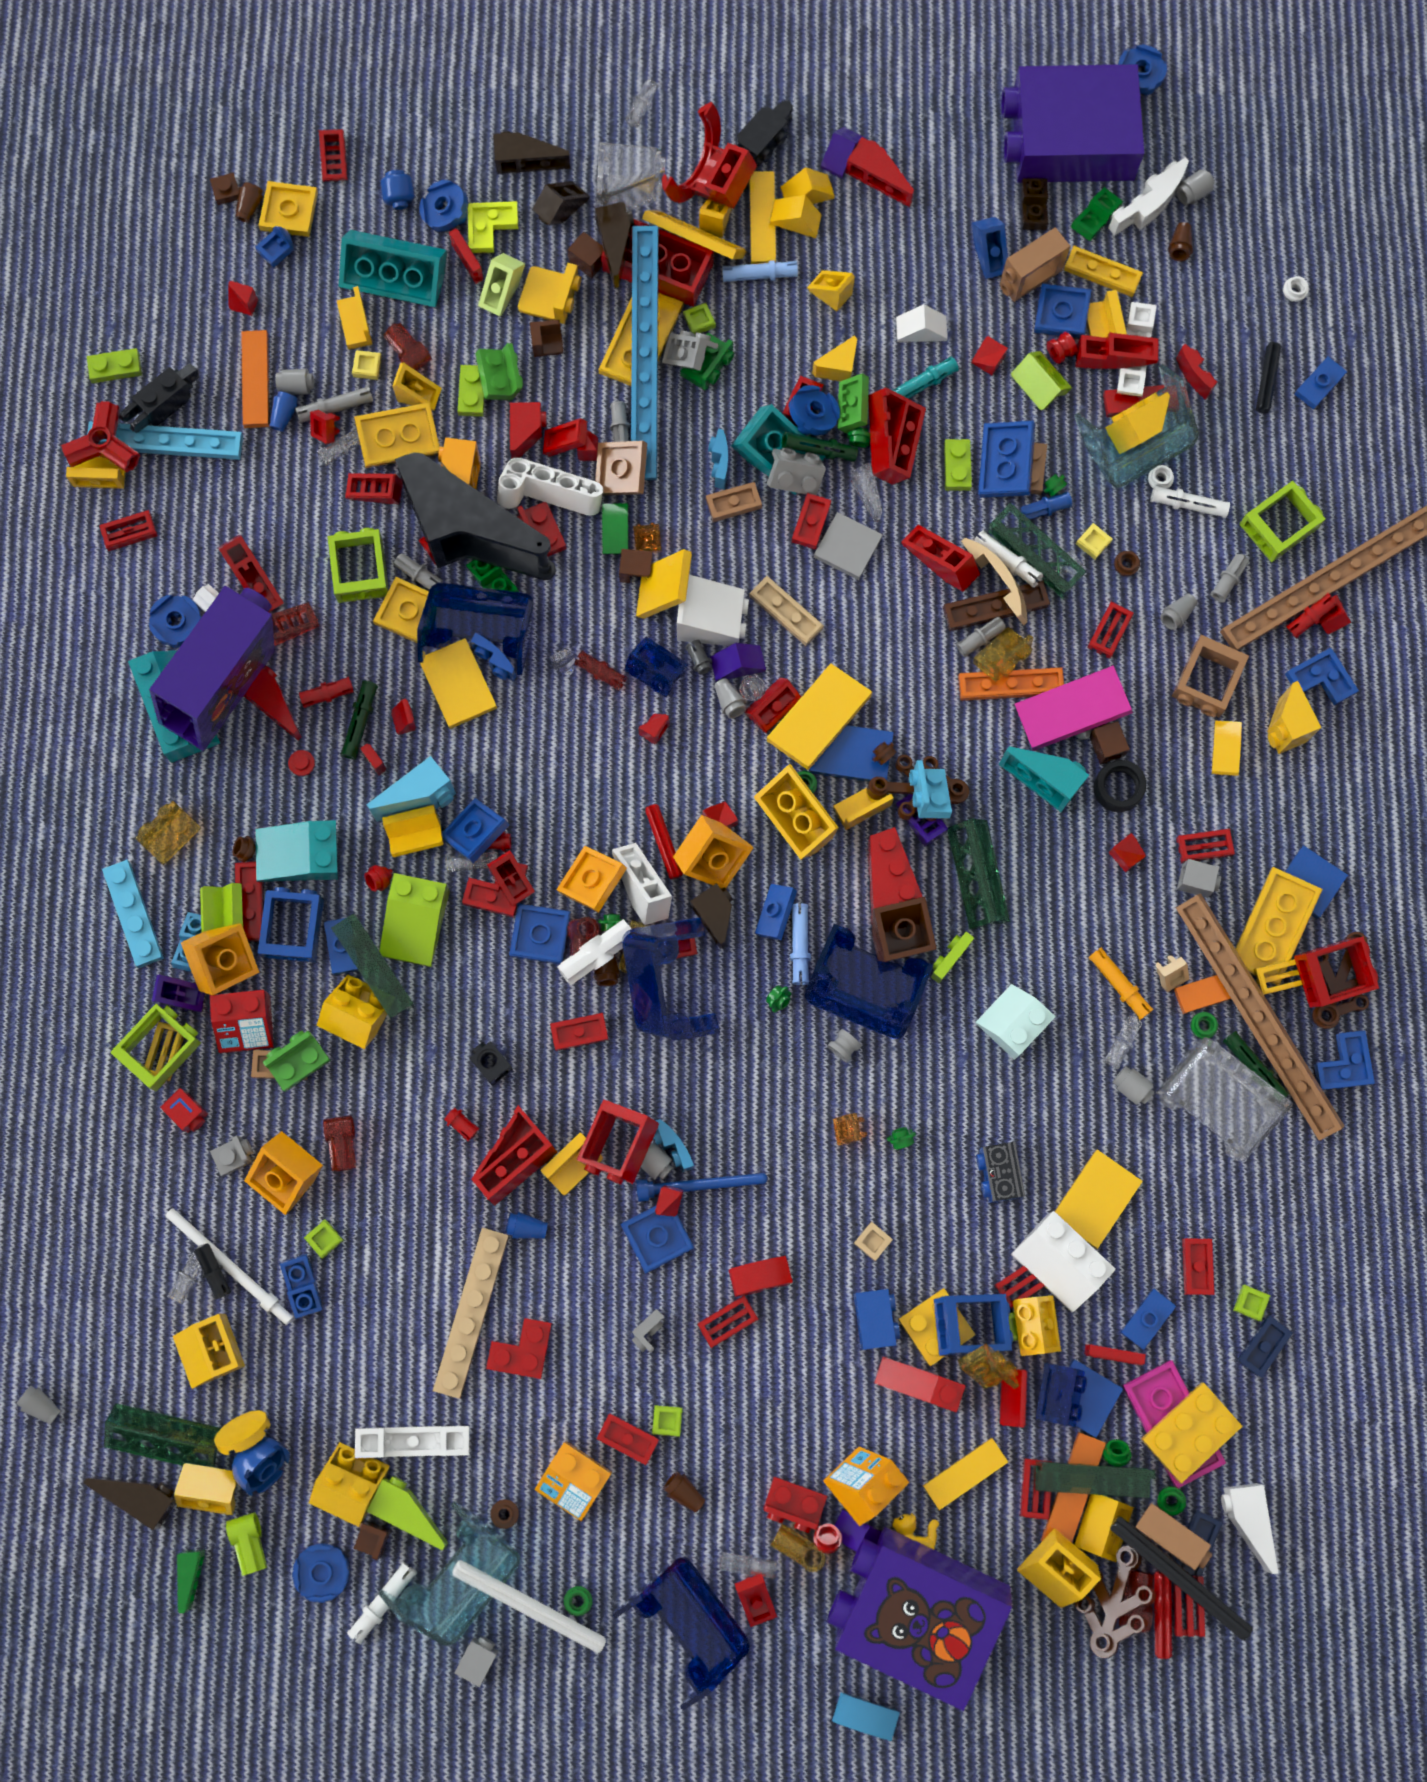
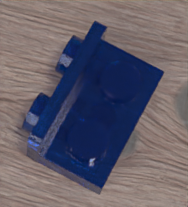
M646 636L629 654L624 670L654 691L667 697L671 692L672 686L685 673L689 664Z
M1045 1363L1035 1419L1076 1427L1077 1422L1081 1420L1082 1416L1081 1394L1085 1393L1087 1387V1378L1084 1377L1085 1371Z

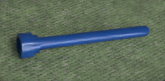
M765 1173L657 1184H653V1181L648 1182L647 1179L636 1180L638 1202L649 1201V1198H654V1195L660 1194L661 1187L664 1185L688 1192L765 1184L768 1177Z

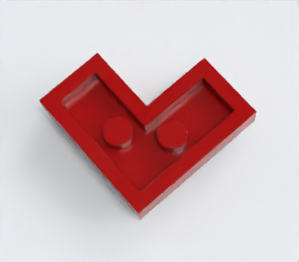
M518 863L526 876L528 865ZM469 877L462 900L463 905L514 918L518 903L512 906L496 881L493 884Z
M524 1318L519 1346L491 1341L486 1369L542 1379L552 1323Z

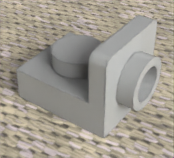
M238 1135L232 1137V1141L210 1151L217 1169L223 1177L253 1162L250 1155L254 1152L247 1139L243 1140Z
M657 1309L632 1331L635 1335L632 1341L642 1352L647 1349L651 1353L655 1349L644 1335L649 1333L652 1337L663 1326L660 1321L664 1316Z

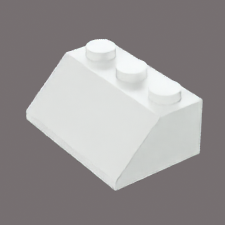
M1055 1211L1047 1214L1011 1253L1022 1266H1025L1031 1274L1037 1277L1036 1279L1042 1282L1071 1312H1074L1094 1294L1116 1270Z

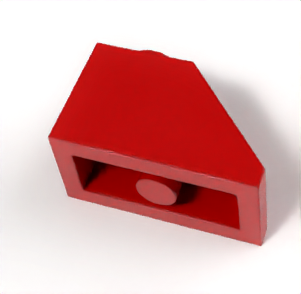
M540 402L510 403V453L512 459L520 458L542 437V427H547V413L542 412Z

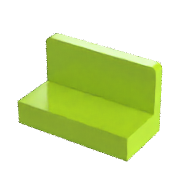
M1041 351L1030 352L1011 372L1013 379L1040 410H1045L1056 397L1066 395L1072 389Z
M230 883L224 887L203 886L200 888L201 933L238 923L243 926L242 883Z

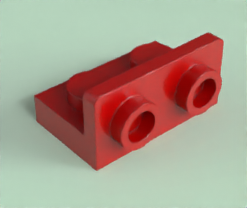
M547 502L525 510L522 505L517 507L519 515L517 518L549 539L551 548L547 557L567 549Z
M774 1476L763 1511L768 1512V1519L783 1523L784 1519L795 1522L794 1528L810 1533L811 1528L817 1530L819 1527L818 1523L827 1495Z

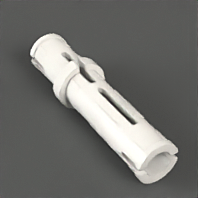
M1154 486L1150 499L1151 502L1171 505L1173 509L1178 510L1180 507L1223 518L1227 517L1230 508V502L1184 493L1183 489L1175 491ZM1167 496L1186 499L1187 502L1169 499ZM1193 502L1212 505L1213 508L1196 505Z
M984 530L979 533L984 541L976 536L974 541L992 551L1010 569V573L1013 576L1018 575L1033 588L1038 585L1033 577L1039 581L1042 580L1043 573L1026 563L1027 560L1023 556L1018 557Z
M402 1562L399 1569L372 1603L362 1609L364 1613L353 1627L348 1630L347 1634L352 1639L356 1638L355 1641L362 1644L373 1627L383 1621L382 1616L417 1574L412 1567H408L407 1563Z

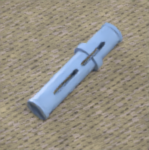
M769 260V263L722 266L723 283L757 279L776 281V278L798 277L797 260L788 262Z
M798 903L792 906L793 953L790 954V961H793L792 984L800 985V974H802V985L810 983L808 961H811V954L808 953V904L801 903V914H799Z

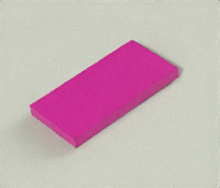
M1114 666L1015 703L1032 751L1133 713Z
M1172 1360L1122 1385L1146 1433L1190 1394ZM1218 1449L1182 1484L1173 1477L1165 1466L1164 1468L1174 1487L1180 1488L1226 1464V1461Z

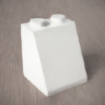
M689 575L686 601L680 603L678 608L677 641L692 642L700 640L704 644L730 646L734 643H739V639H745L746 623H741L742 614L748 613L749 599H744L745 590Z

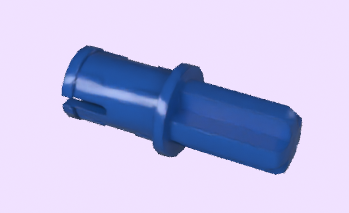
M1068 491L1050 498L1044 496L1040 501L1022 506L1021 515L1025 521L1044 515L1049 517L1053 512L1071 508L1073 505L1072 498Z

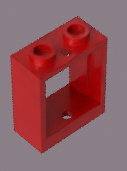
M1364 936L1349 938L1294 956L1309 1008L1326 1006L1379 989L1377 982L1378 974L1372 966L1369 956L1370 948L1367 942H1365ZM1347 948L1358 985L1328 994L1318 957Z
M603 1099L577 1160L585 1164L584 1170L599 1176L600 1172L608 1174L606 1179L621 1185L623 1181L633 1184L659 1123L647 1115ZM616 1119L639 1127L621 1170L597 1162Z

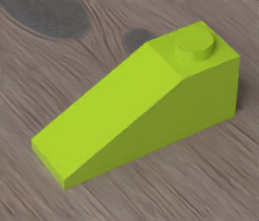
M394 1476L391 1479H383L366 1512L443 1551L448 1541L413 1492L405 1488L407 1483Z

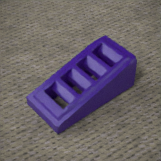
M909 794L895 803L896 807L899 809L903 802H909L913 799V794ZM903 808V811L905 813H911L910 810ZM917 816L906 820L924 847L942 837L948 831L941 818H938L936 821H927L921 826L918 822L924 818ZM934 824V826L936 827L934 830H932L929 833H926L924 831L925 829Z

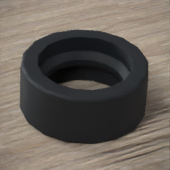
M1115 760L1105 765L1098 773L1094 781V793L1097 801L1104 808L1112 812H1125L1133 809L1142 800L1146 792L1147 781L1143 771L1136 764L1128 760ZM1124 772L1134 780L1135 792L1132 797L1124 801H1118L1106 792L1105 781L1111 773Z

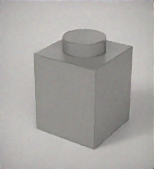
M1187 859L1182 864L1177 890L1195 895L1201 893L1203 897L1208 898L1214 891L1217 892L1221 882V876H1218L1219 867Z
M480 1636L479 1640L474 1637L465 1651L455 1674L480 1687L499 1652L494 1648L495 1643Z

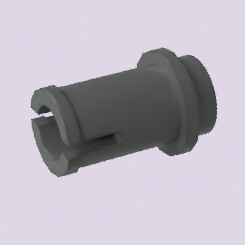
M694 640L692 642L696 651L691 643H688L685 649L688 651L694 664V671L698 672L699 675H703L712 670L713 661L707 657L701 641Z

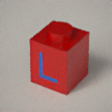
M179 1088L160 1106L182 1131L187 1133L191 1130L193 1132L198 1130L205 1123L204 1118L208 1115L200 1104L182 1088Z

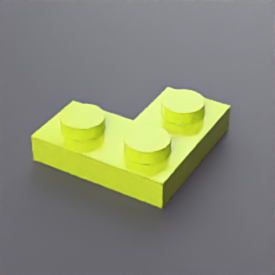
M517 201L468 203V246L472 253H494V230L519 229Z

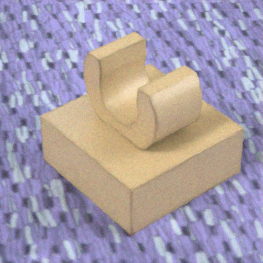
M1168 956V965L1164 967L1159 962L1156 963L1161 986L1166 992L1189 980L1188 965L1182 957L1175 959L1173 956Z
M870 1222L853 1244L873 1261H876L893 1239L873 1222Z

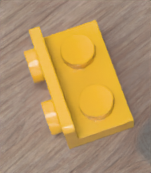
M1053 1295L1013 1300L1020 1355L1027 1356L1060 1352L1061 1346Z

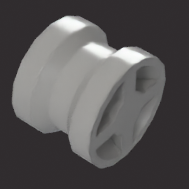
M841 1029L837 1034V1039L831 1041L827 1047L837 1057L848 1063L851 1060V1054L854 1051H858L862 1045L851 1034Z

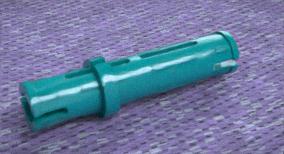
M950 356L938 365L927 367L925 372L892 391L909 399L932 385L940 384L942 379L959 371V366L956 360Z

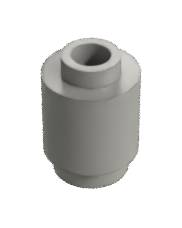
M1200 169L1180 182L1176 190V195L1180 202L1184 205L1194 204L1212 192L1214 189L1212 174Z
M307 368L286 369L276 373L277 392L282 391L291 395L310 394V390L315 387L313 373H309Z
M1125 1066L1112 1082L1117 1086L1116 1089L1136 1105L1140 1102L1145 1104L1154 1094V1091L1151 1089L1154 1084L1134 1068L1130 1069Z
M652 1143L641 1168L654 1180L658 1177L663 1180L673 1169L670 1165L673 1159L658 1145Z

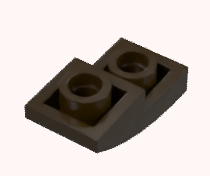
M1022 178V230H1047V178Z

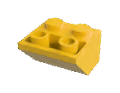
M1168 392L1159 397L1157 393H1154L1111 418L1113 423L1105 427L1119 454L1143 443L1162 431L1170 398Z
M348 974L324 1000L317 1026L365 1049L377 1035L395 997Z
M216 1314L189 1326L173 1336L191 1389L245 1367L226 1314Z
M339 1442L314 1483L309 1504L359 1527L368 1514L366 1511L381 1481L385 1479L390 1465L375 1458H355V1449Z
M1055 1528L1017 1568L1021 1575L1060 1608L1082 1600L1101 1579L1098 1565Z

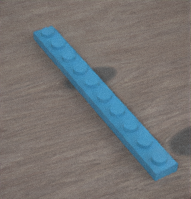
M632 226L631 441H644L647 443L645 480H657L658 226Z

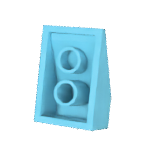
M430 756L366 805L375 820L379 822L382 821V817L434 805L435 809L438 807L443 808L453 801V796L456 793L450 779Z

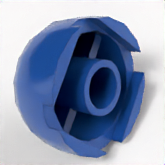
M264 1436L262 1440L251 1448L236 1453L232 1464L233 1477L249 1496H253V1491L261 1494L273 1486L282 1476L284 1471L279 1469L284 1461L287 1464L289 1463L290 1452L275 1439Z

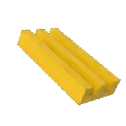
M1295 959L1254 969V973L1257 974L1258 978L1256 979L1257 985L1260 986L1263 995L1302 986L1301 980L1268 988L1266 985L1268 982L1299 975L1298 969L1264 977V972L1296 965Z
M158 1022L145 1062V1067L155 1076L164 1067L174 1032H177L168 1062L181 1049L184 1039L170 1024ZM164 1029H167L168 1032L161 1050L156 1070L153 1071L152 1067L159 1048V1044Z

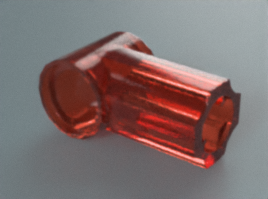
M394 323L387 328V331L384 333V339L398 354L401 363L404 362L418 371L432 361V357L420 341L416 342L401 323Z
M583 917L574 919L569 923L567 932L571 939L570 956L574 955L580 950L579 948L598 935L599 925L595 919ZM581 923H583L587 929L585 936H583L580 933L579 928Z
M352 1115L323 1119L324 1136L326 1143L329 1144L332 1172L356 1169L353 1144L355 1127Z
M1131 1570L1124 1600L1135 1595L1137 1589L1141 1586L1153 1589L1154 1575ZM1147 1590L1142 1593L1144 1601L1149 1599V1592ZM1144 1604L1118 1618L1119 1627L1128 1624V1619L1132 1615L1143 1616L1148 1623L1145 1632H1149L1152 1626L1153 1609L1152 1606ZM1136 1619L1134 1622V1627L1138 1630L1142 1625L1140 1619Z

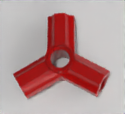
M107 401L96 403L93 426L88 435L61 445L62 451L71 467L99 456L108 459L126 473L131 470L133 471L138 465L139 458L141 457L140 454L116 437L120 413L118 405ZM107 439L105 443L98 445L101 440Z

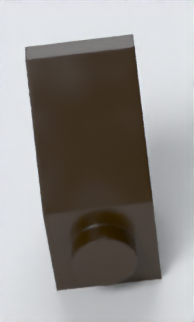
M574 181L545 184L532 210L539 215V219L547 225L564 223L585 204L590 196Z
M716 883L692 899L690 907L718 947L722 949L725 947L732 909L730 902L733 899L725 887L720 889Z

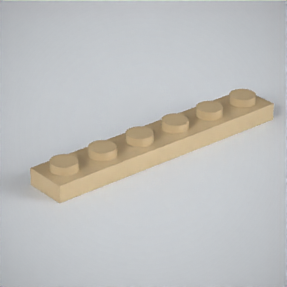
M485 1228L481 1229L434 1384V1392L461 1399L509 1235Z

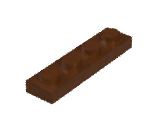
M1043 580L1038 581V585L1034 588L1030 584L1019 586L1025 600L1027 613L1050 606ZM1010 589L944 604L943 610L949 631L987 623L996 617L1003 619L1016 616L1003 599V597L1011 592Z

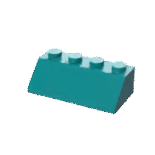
M349 230L341 240L338 287L354 290L353 287L358 286L360 292L436 307L445 276L447 250Z
M177 650L152 651L129 660L128 663L163 754L173 763L202 750L158 724L149 689ZM217 734L206 749L221 744Z

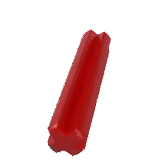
M658 804L650 805L645 808V812L665 868L671 880L677 879L683 875V872L673 858L676 852Z
M1156 1571L1154 1574V1592L1156 1595L1154 1601L1155 1655L1160 1659H1169L1172 1657V1581L1160 1571Z

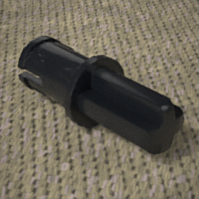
M206 1243L198 1246L194 1253L203 1271L201 1276L206 1278L214 1299H220L226 1296L225 1293H231V1289L221 1271L223 1266L218 1264L210 1245Z

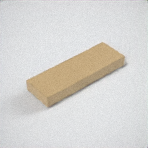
M768 576L749 593L750 598L805 646L824 628L822 623Z

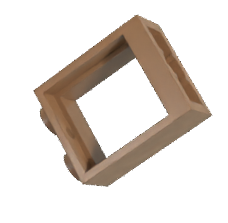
M1056 227L1006 259L1000 287L1006 296H1010L1014 302L1062 272L1070 245Z
M1200 635L1193 646L1172 697L1176 698L1182 705H1192L1201 709V712L1207 716L1220 717L1227 708L1249 655ZM1198 656L1233 670L1221 701L1186 686Z
M1152 1503L1135 1527L1194 1571L1198 1566L1204 1569L1213 1555L1208 1551L1211 1547L1209 1543Z

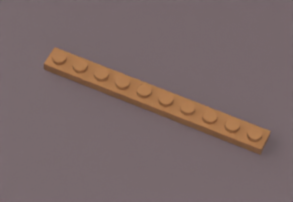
M1427 506L1222 628L1220 633L1229 646L1238 651L1300 614L1307 606L1311 607L1325 596L1327 592L1330 595L1424 539L1427 537Z
M1200 893L1176 907L1317 1139L1320 1141L1345 1127L1202 894Z

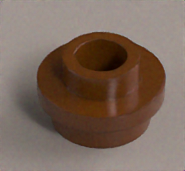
M1132 551L1120 552L1114 560V568L1122 576H1132L1140 567L1139 557ZM1122 562H1129L1131 567H1124Z
M885 741L872 751L875 754L872 760L883 765L897 752L893 748L894 744L892 742L888 744Z
M240 836L236 839L232 853L239 861L246 862L253 857L256 850L253 838L250 836Z
M503 1499L493 1505L490 1517L495 1526L501 1529H508L517 1522L519 1510L513 1501ZM501 1509L509 1511L510 1516L508 1519L503 1520L500 1518L499 1512Z

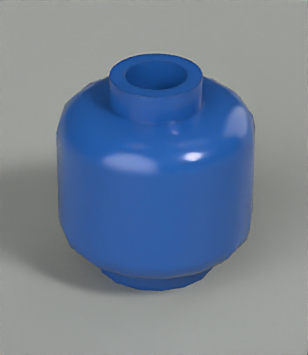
M392 170L385 173V177L380 182L384 203L393 206L394 210L408 208V204L415 198L412 178L405 174L403 170Z

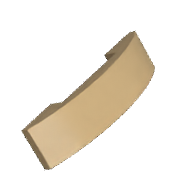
M964 538L961 542L969 553L974 556L980 568H983L990 562L1011 592L1003 597V599L1022 625H1025L1027 623L1025 600L1019 585L1008 568L988 548L976 541Z

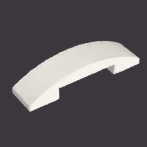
M1131 302L1126 329L1127 335L1151 337L1157 305ZM1147 365L1120 368L1117 393L1142 397Z
M469 1426L355 1429V1458L469 1455Z

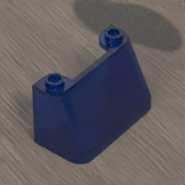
M833 924L805 991V999L813 1006L894 1039L902 1038L916 1012L933 964L921 958L907 959L904 966L891 961H878L877 955L854 946L856 937L850 929Z

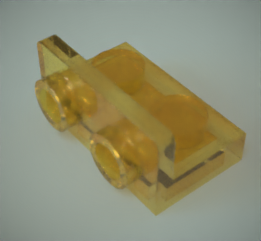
M1008 626L974 657L973 664L997 682L1003 675L1005 677L1008 676L1019 660L1024 661L1029 657L1033 650L1031 648L1033 637L1029 634L1022 638Z
M174 801L162 806L157 813L158 816L151 823L144 824L135 837L162 865L170 860L201 829Z
M984 1344L958 1360L961 1369L984 1389L998 1385L1002 1379L1013 1389L1019 1386L1015 1378L1018 1372L1014 1364L1010 1360L1006 1361L999 1350L994 1351L988 1344Z

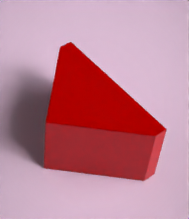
M510 850L487 864L491 875L512 906L535 892Z

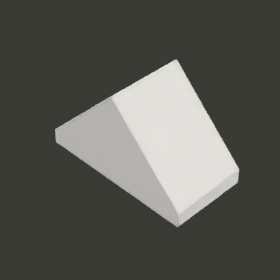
M923 304L897 316V342L947 341L946 315Z

